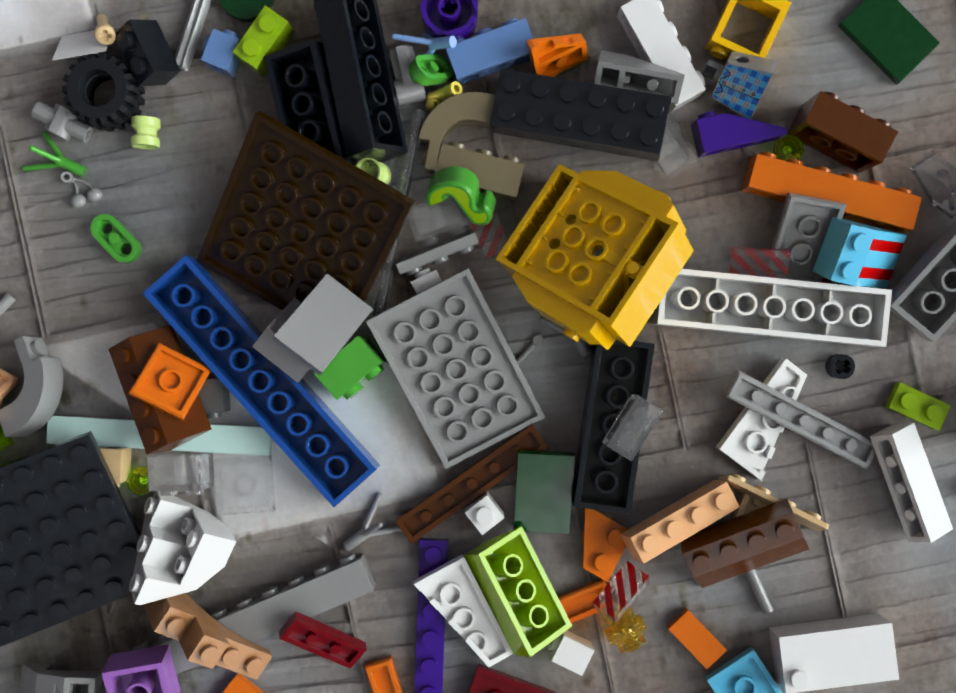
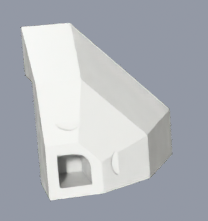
M156 488L153 497H149L144 506V522L141 536L137 543L138 554L134 574L129 584V591L132 593L134 604L137 605L197 590L225 567L236 543L230 528L211 513Z

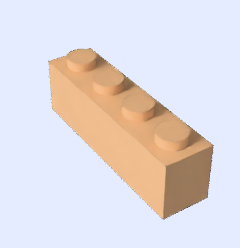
M713 480L622 532L620 535L632 558L644 564L740 508L727 482Z

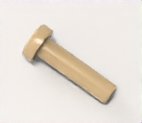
M99 14L96 17L95 38L102 45H110L116 39L115 30L109 25L108 18L104 14Z

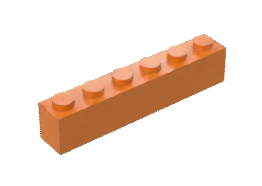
M760 152V154H756L749 159L741 189L743 192L784 203L788 192L844 202L846 208L843 218L898 233L914 230L922 197L912 195V190L906 188H895L893 190L886 188L885 183L879 181H868V183L859 181L858 176L848 173H842L840 176L831 173V169L822 166L806 167L803 166L804 162L796 159H787V161L776 159L777 155L770 152Z

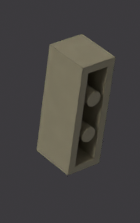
M449 142V145L442 144L435 173L442 168L452 166L467 168L478 178L479 191L481 193L489 190L496 197L516 201L525 164L519 163V158L504 155L502 159L492 156L493 152L479 148L476 152L466 150L465 145L457 142Z

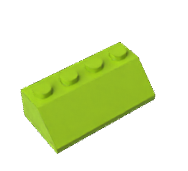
M522 526L489 539L463 555L514 655L532 657L572 627Z

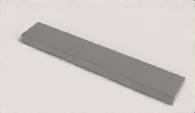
M734 371L723 393V396L864 469H868L875 455L870 439L741 371Z

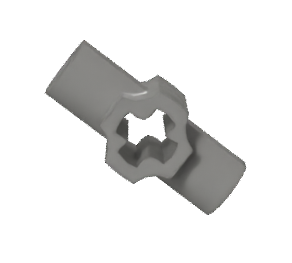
M39 101L32 110V118L46 124L44 129L68 141L73 137L83 143H87L93 134L92 126L80 121L69 109L59 104H55L53 108Z

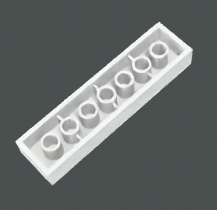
M681 269L652 313L651 325L869 347H886L892 290Z

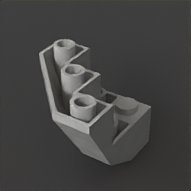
M23 663L19 693H101L102 671L53 670V663Z

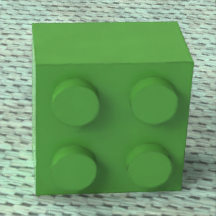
M357 336L335 356L321 375H318L316 372L314 375L336 400L344 397L348 400L364 388L361 383L365 379L368 381L373 380L384 370L382 364L386 361L365 336Z

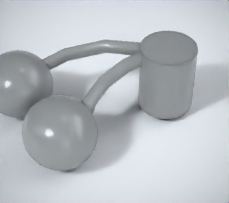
M68 171L61 174L63 182L67 184L73 183L76 193L70 200L73 207L81 208L86 204V198L84 195L79 194L75 181L83 182L89 186L90 190L87 192L88 200L97 202L102 198V191L98 188H93L83 179L75 178Z

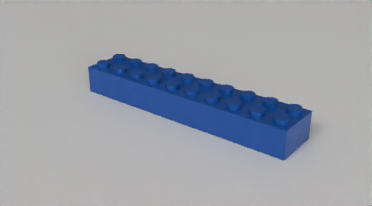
M187 255L183 256L143 292V295L333 507L339 504L380 466L303 378L297 383L252 347L262 332L196 258Z

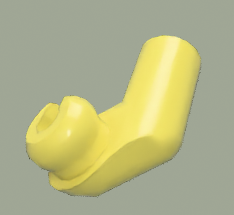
M454 81L426 95L427 100H424L426 102L425 108L431 112L441 102L461 94L463 90L461 84Z

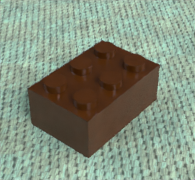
M820 91L801 105L786 135L861 173L883 163L899 131L891 128L890 123L883 119H874L866 115L862 108L839 101L837 95L831 92Z

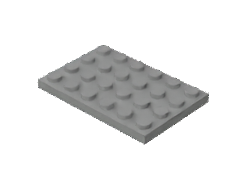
M468 267L366 320L446 469L545 418Z

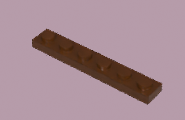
M531 424L397 518L396 524L409 542L413 544L517 470L518 450L544 451L548 448V445L534 425Z

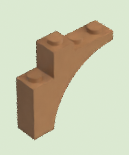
M187 593L143 604L153 631L179 641L188 661L210 669L217 665L257 680L273 656L269 649L245 639L218 622L197 605Z

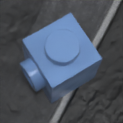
M213 28L211 35H208L204 40L201 61L208 68L234 78L240 61L234 55L233 50L240 42V36L228 29H224L221 32Z

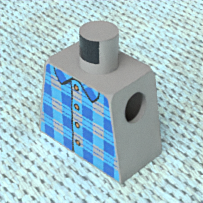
M734 51L731 52L726 65L709 59L703 76L718 82L712 94L713 99L744 118L751 119L778 62Z

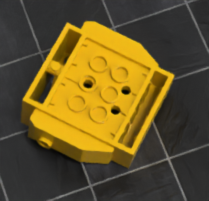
M558 164L496 257V260L512 275L527 302L540 315L564 329L562 333L575 342L582 339L590 345H600L608 350L616 339L631 347L694 250L685 235L686 228L670 197L663 192L646 186L617 171L582 170L579 174ZM603 249L602 254L595 256L598 250Z

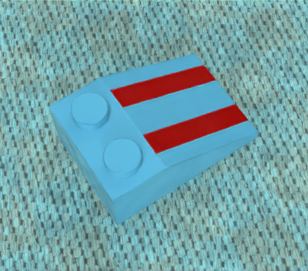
M832 217L813 272L831 281L848 285L887 288L907 235Z

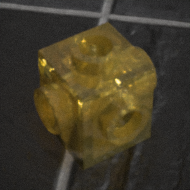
M630 604L625 605L621 611L620 608L614 610L615 619L608 614L603 615L609 627L604 631L610 645L617 644L621 654L626 651H635L640 648L641 644L646 643L643 631L647 630L646 625L640 614L634 615Z

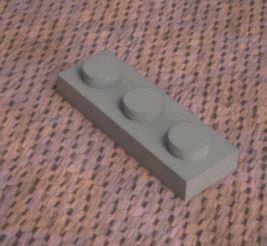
M470 229L395 260L396 266L400 274L406 272L408 276L420 272L425 264L432 262L433 265H437L447 261L450 254L458 252L461 255L472 251L474 245L478 244L479 241L474 230Z

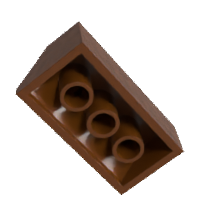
M171 325L128 337L108 349L147 455L171 451L212 430L199 394L183 421L129 395L131 388L158 343L184 355L175 330Z
M787 498L701 530L680 542L682 554L692 576L702 588L809 550Z

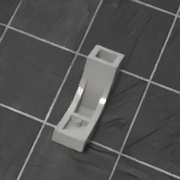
M21 336L14 340L24 370V384L15 401L0 409V423L5 437H26L43 427L57 409L63 390V369L60 358L49 357L48 348L43 338Z

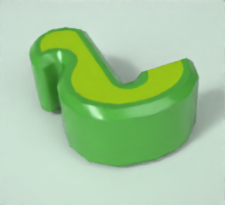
M452 166L442 168L432 176L425 196L428 206L442 202L451 196L472 224L486 225L492 220L496 198L489 190H486L485 193L479 191V180L470 170Z

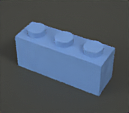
M513 18L504 22L502 27L497 29L485 28L478 31L476 36L472 38L457 39V44L454 48L446 49V56L452 68L455 81L463 85L497 73L501 69H508L530 61L526 41L533 39L526 18L519 21L517 18Z

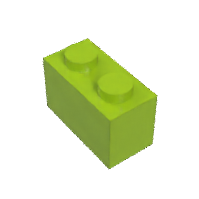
M265 5L233 50V53L241 63L264 78L267 73L264 56L283 50L295 32L289 21Z

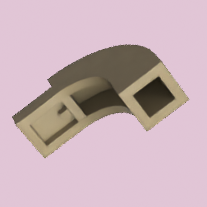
M482 92L461 93L446 99L431 111L419 135L420 144L429 146L428 148H423L421 165H425V172L427 174H435L441 146L452 131L463 126L491 129L489 124L495 100L494 94Z

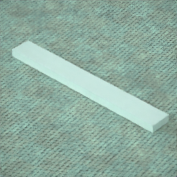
M52 415L47 422L46 444H58L91 431L98 446L144 449L134 419ZM210 424L212 430L172 449L174 451L270 456L272 452V438L261 426Z

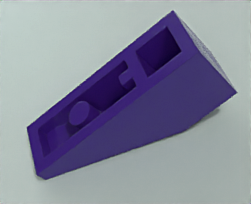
M714 111L700 114L698 119L691 125L698 158L779 140L788 134L787 128L726 113L715 115Z

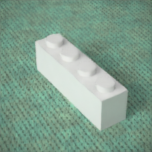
M632 0L620 7L617 18L640 59L685 74L678 104H670L669 111L671 113L698 98L706 90L704 87V77L700 71H695L690 62L691 55L689 50L685 46H681L677 39L676 27L671 21L668 22L663 14L664 7L660 0Z
M915 423L890 425L871 435V442L908 542L932 543L951 531L953 528Z

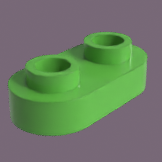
M439 54L417 55L408 65L411 79L419 85L444 84L453 76L449 62Z
M100 214L92 220L90 230L93 237L115 260L123 263H132L140 257L142 252L140 242L119 219L108 214ZM107 225L112 226V231L109 234L105 232ZM127 245L131 246L129 254L124 252V248Z

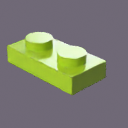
M895 382L884 407L933 430L940 431L951 405L901 382Z

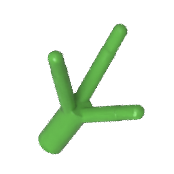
M43 132L42 136L55 155L33 145L29 146V150L54 162L25 165L22 167L23 171L60 167L80 177H83L87 170V167L65 158L47 132Z

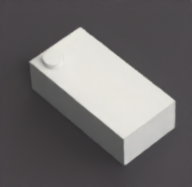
M878 613L769 627L775 682L785 693L899 680L892 622Z

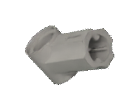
M401 45L390 50L396 79L394 85L399 106L427 100L424 85L415 83L409 75L408 65L416 57L413 46Z

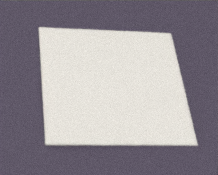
M95 30L65 35L61 37L52 61L104 52L108 45H102L96 40Z

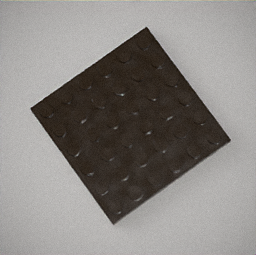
M259 111L253 117L197 261L281 310L294 298L302 303L326 274H329L365 302L416 201L269 115Z

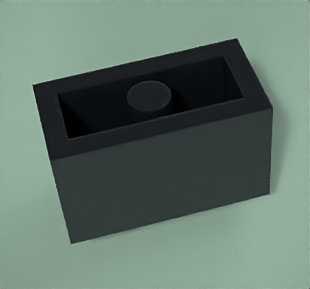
M128 20L116 32L118 45L138 86L166 85L181 71L157 20Z

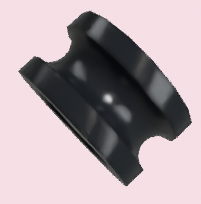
M835 354L828 358L825 368L828 375L832 378L847 379L853 375L855 363L848 355ZM836 361L845 362V365H843V367H846L844 372L835 371L838 368L835 366Z

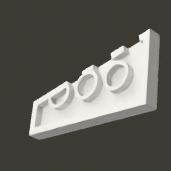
M781 357L763 383L797 400L807 374L788 359ZM745 407L716 448L762 481L765 475L764 468L768 459H771L776 449L774 445L779 433H783L785 427Z
M463 554L413 580L415 587L425 595L435 609L444 616L454 630L463 637L465 642L488 667L513 654Z

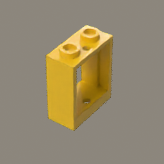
M727 0L704 49L709 50L712 56L721 60L729 59L731 52L734 51L766 58L791 2L787 0ZM736 3L773 20L757 54L721 37Z

